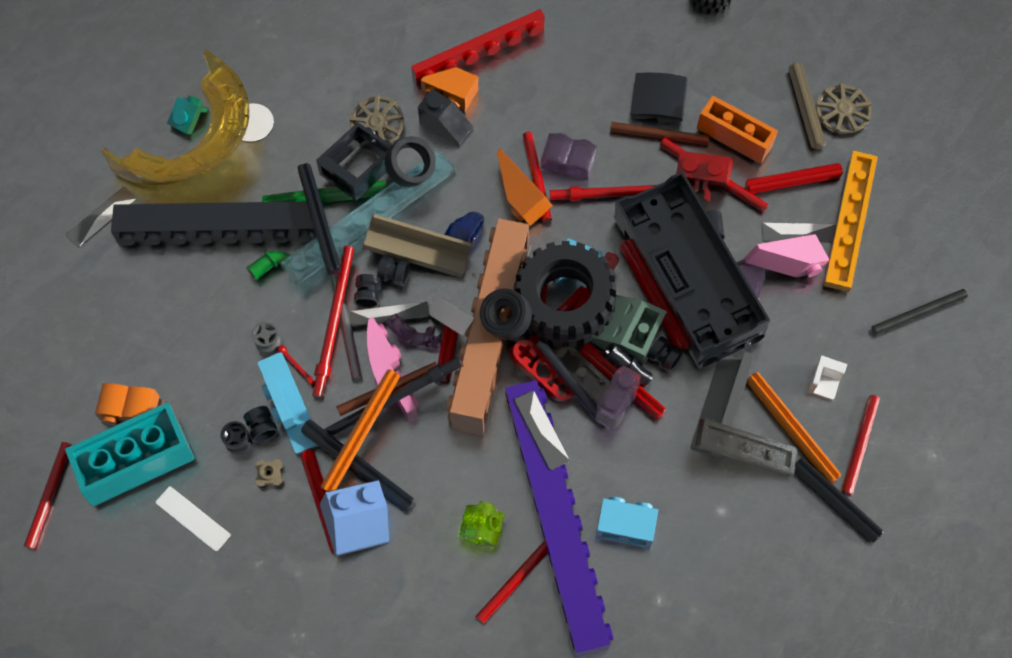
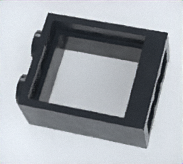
M357 122L316 159L319 175L357 201L387 173L384 164L385 155L393 144L377 136L370 127H364ZM359 145H363L380 158L357 178L339 164Z

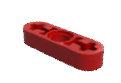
M520 340L511 347V360L533 381L537 380L538 386L544 388V391L553 400L564 402L573 397V392L531 341ZM526 347L528 350L526 355L528 357L520 358L519 349ZM537 357L538 360L533 362L529 367L527 364L530 363L533 358ZM538 364H544L548 367L549 375L547 378H541L537 375L536 367ZM556 375L557 378L553 380L554 382L548 385L547 382L552 380ZM565 384L566 388L564 391L567 394H558L559 387L557 385Z

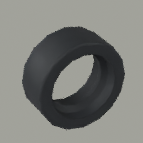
M409 136L400 139L389 148L385 155L384 164L386 172L392 181L400 186L410 188L420 185L431 177L435 170L436 158L433 149L426 141L418 137ZM412 148L420 154L424 167L419 175L411 177L401 171L397 163V155L400 150Z

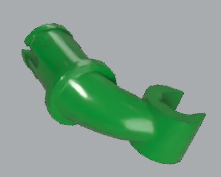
M265 250L263 256L246 267L250 275L257 281L271 268H277L278 264L285 265L290 274L296 275L295 269L291 264L298 263L304 269L302 257L297 254L290 255L281 251L268 252Z

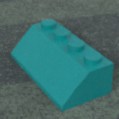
M169 402L65 448L81 494L92 507L195 460L186 436Z

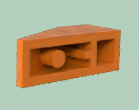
M500 148L496 152L507 201L513 207L510 212L519 222L524 219L531 226L553 205Z

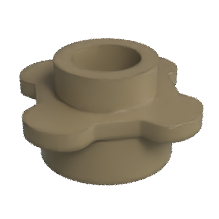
M274 459L272 462L259 460L255 464L257 469L255 483L260 487L264 485H280L283 480L280 471L283 466L282 462L278 459ZM271 471V474L267 475L266 472Z

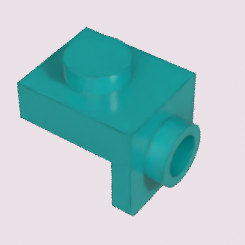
M188 95V98L177 97L167 124L186 134L192 135L200 113H207L209 108L202 105L201 99L192 95Z

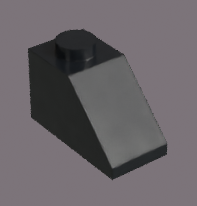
M433 89L418 106L419 122L458 146L462 144L473 130V125L453 101Z

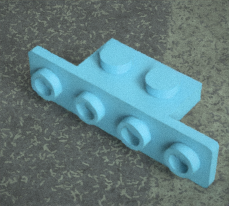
M280 352L258 361V366L266 383L261 386L267 401L273 400L275 408L271 409L277 424L283 423L296 455L318 447L316 443L301 432L305 422L311 419L283 354Z

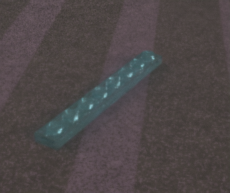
M438 150L434 153L436 158L435 170L429 179L418 186L410 188L393 182L330 227L337 256L343 253L344 246H353L367 235L372 214L392 218L454 173L455 166ZM423 162L407 172L406 175L411 177L419 175L424 167ZM317 237L281 262L282 269L297 285L325 266Z

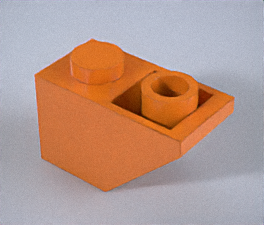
M457 67L424 76L421 80L422 94L427 96L433 89L453 101L459 110L466 112L478 91V76Z

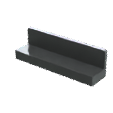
M744 351L742 359L727 356L718 360L691 443V449L721 459L755 354Z

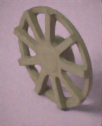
M840 83V85L824 89L817 100L816 111L821 122L829 129L839 133H853L861 130L869 122L872 113L871 101L861 92L860 88L856 89ZM840 90L841 99H838L832 92ZM845 91L854 93L849 99L845 97ZM827 95L835 104L822 102V100ZM857 96H859L863 101L862 103L855 104L852 102L855 100ZM866 107L867 113L865 115L855 109ZM820 108H832L833 111L822 116ZM852 115L863 119V123L857 127ZM835 116L838 119L836 127L830 125L826 120ZM848 120L852 129H840L842 121Z
M375 95V97L368 98L362 102L360 101L349 118L350 129L355 125V122L366 123L364 127H370L383 140H385L383 132L386 129L395 134L389 140L391 143L399 137L404 125V116L399 105L393 99ZM379 101L388 103L382 112H379ZM374 102L373 113L366 108V105ZM392 107L397 110L398 114L385 116ZM361 109L368 115L367 118L356 116ZM400 120L398 130L388 125V121Z

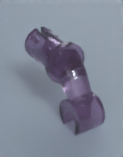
M397 313L391 315L385 324L399 338V342L402 345L426 346L430 349H436L440 346L443 333L434 336L436 326H430L426 328L425 333H419L414 327H410Z

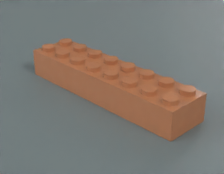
M498 218L496 228H491L489 235L490 248L485 251L483 266H485L484 273L479 275L477 289H479L478 297H474L471 308L474 320L465 332V337H467L466 346L462 345L459 355L464 366L460 368V371H455L453 386H455L454 396L449 395L447 402V420L451 421L452 430L478 436L484 435L506 340L499 339L485 330L480 320V307L485 297L491 292L503 288L514 290L516 273L518 269H523L522 262L526 258L528 251L529 224ZM510 307L503 308L499 313L501 321H508L512 317V309Z

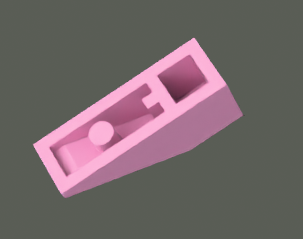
M814 234L757 244L744 260L748 264L793 277L806 275L813 277L822 271V267L829 261V258Z

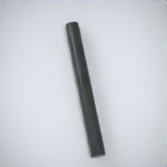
M961 289L875 324L871 326L874 335H879L968 298V293L965 289Z

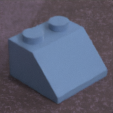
M379 480L325 493L320 507L335 556L389 542L387 504Z

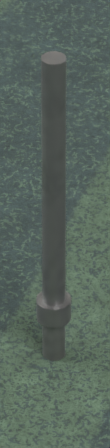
M338 274L330 275L333 292L335 291ZM344 295L339 321L352 381H359L362 379Z

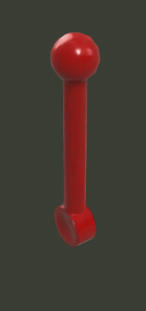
M283 345L278 346L277 353L281 352L305 378L307 383L313 386L315 384L314 379L287 353V348Z

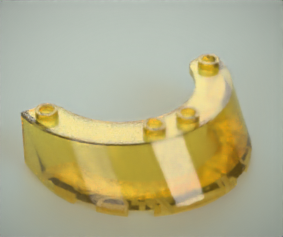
M206 49L203 54L210 72L201 81V88L210 102L212 120L204 139L190 152L171 160L146 153L138 147L130 155L119 159L104 148L101 152L111 171L135 183L168 185L196 178L222 164L241 143L250 117L247 92L236 72Z

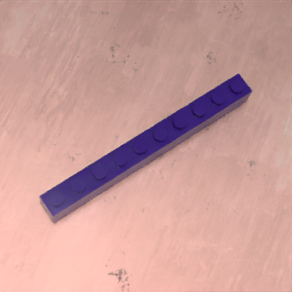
M537 380L505 387V398L543 540L546 544L547 555L575 658L608 650L610 646L609 641L613 640V634L610 624H604L602 613L605 612V605L602 596H597L594 585H598L597 576L594 568L589 569L586 558H590V552L587 542H582L579 534L580 531H583L580 516H574L572 505H575L572 489H567L565 479H568L566 466L563 464L553 470L549 469L515 402L516 398L534 391L545 412L544 404H547L544 388L539 389ZM546 413L552 427L554 428L551 413Z

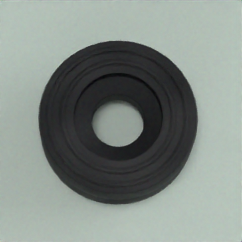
M497 289L488 294L481 304L480 320L487 332L499 339L512 340L518 338L526 332L531 323L532 311L528 301L512 289ZM505 307H510L512 309V317L508 321H501L499 318L500 311Z

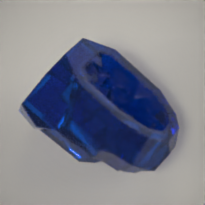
M468 212L465 216L450 223L444 235L473 244L484 224V216L479 212Z

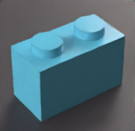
M619 497L603 498L596 537L651 548L659 509L652 508L651 504L637 502L636 505L625 503V500Z

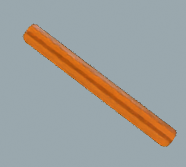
M391 369L385 372L321 484L322 489L327 492L337 489L399 380L400 375Z
M760 373L752 374L747 379V384L817 471L831 483L838 480L841 473Z

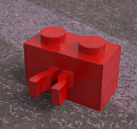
M680 151L676 174L683 171L688 181L695 183L692 187L695 193L700 190V185L703 184V190L705 191L704 201H710L709 185L729 187L733 162L731 157Z

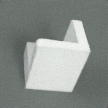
M821 355L815 366L807 393L833 401L839 382L845 374L847 364Z

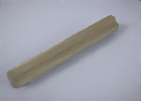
M795 62L789 66L788 70L811 148L818 150L824 147L826 142L803 65Z

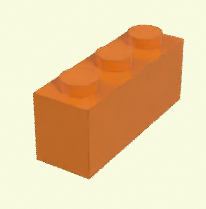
M713 95L701 111L696 128L760 164L773 147L778 130Z

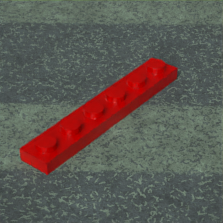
M541 9L412 65V79L418 87L421 85V80L424 76L455 67L460 68L465 65H471L478 59L487 55H493L507 46L516 45L527 37L536 36L544 30L545 16Z

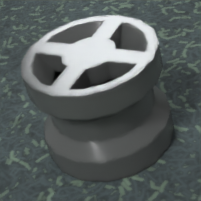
M262 322L254 327L252 339L257 350L264 354L276 352L277 347L281 345V337L276 326L269 322Z

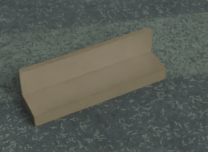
M372 214L363 249L462 278L468 254L472 248V243L377 214Z

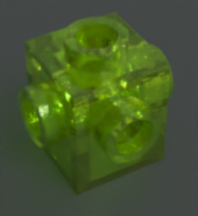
M480 501L477 505H466L458 537L477 546H497L505 514L494 509V504Z

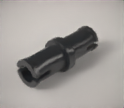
M614 343L608 345L604 350L603 357L618 367L622 375H628L640 384L641 387H645L651 382L653 378L652 373L637 363V359L633 355L628 356Z

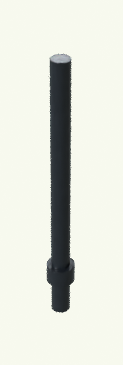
M458 356L441 366L437 364L428 369V373L391 392L382 410L433 382L437 384L446 379V375L464 366L461 358ZM365 407L324 428V430L334 436L355 425Z

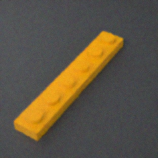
M853 151L851 154L824 286L846 292H849L852 287L878 156Z

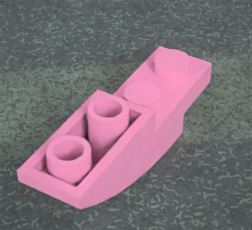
M372 317L368 319L367 348L374 380L378 386L388 369L397 372L402 377L399 372L401 369L399 359L402 356L395 344L390 345L386 339L389 335L382 323L378 325ZM413 393L397 402L408 422L418 417L416 407L419 406V403Z

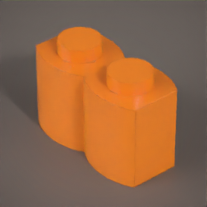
M103 383L95 415L101 420L102 424L116 426L118 423H123L156 408L160 396L154 389Z

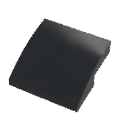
M636 73L630 112L632 119L657 118L659 123L683 121L687 77L668 73Z

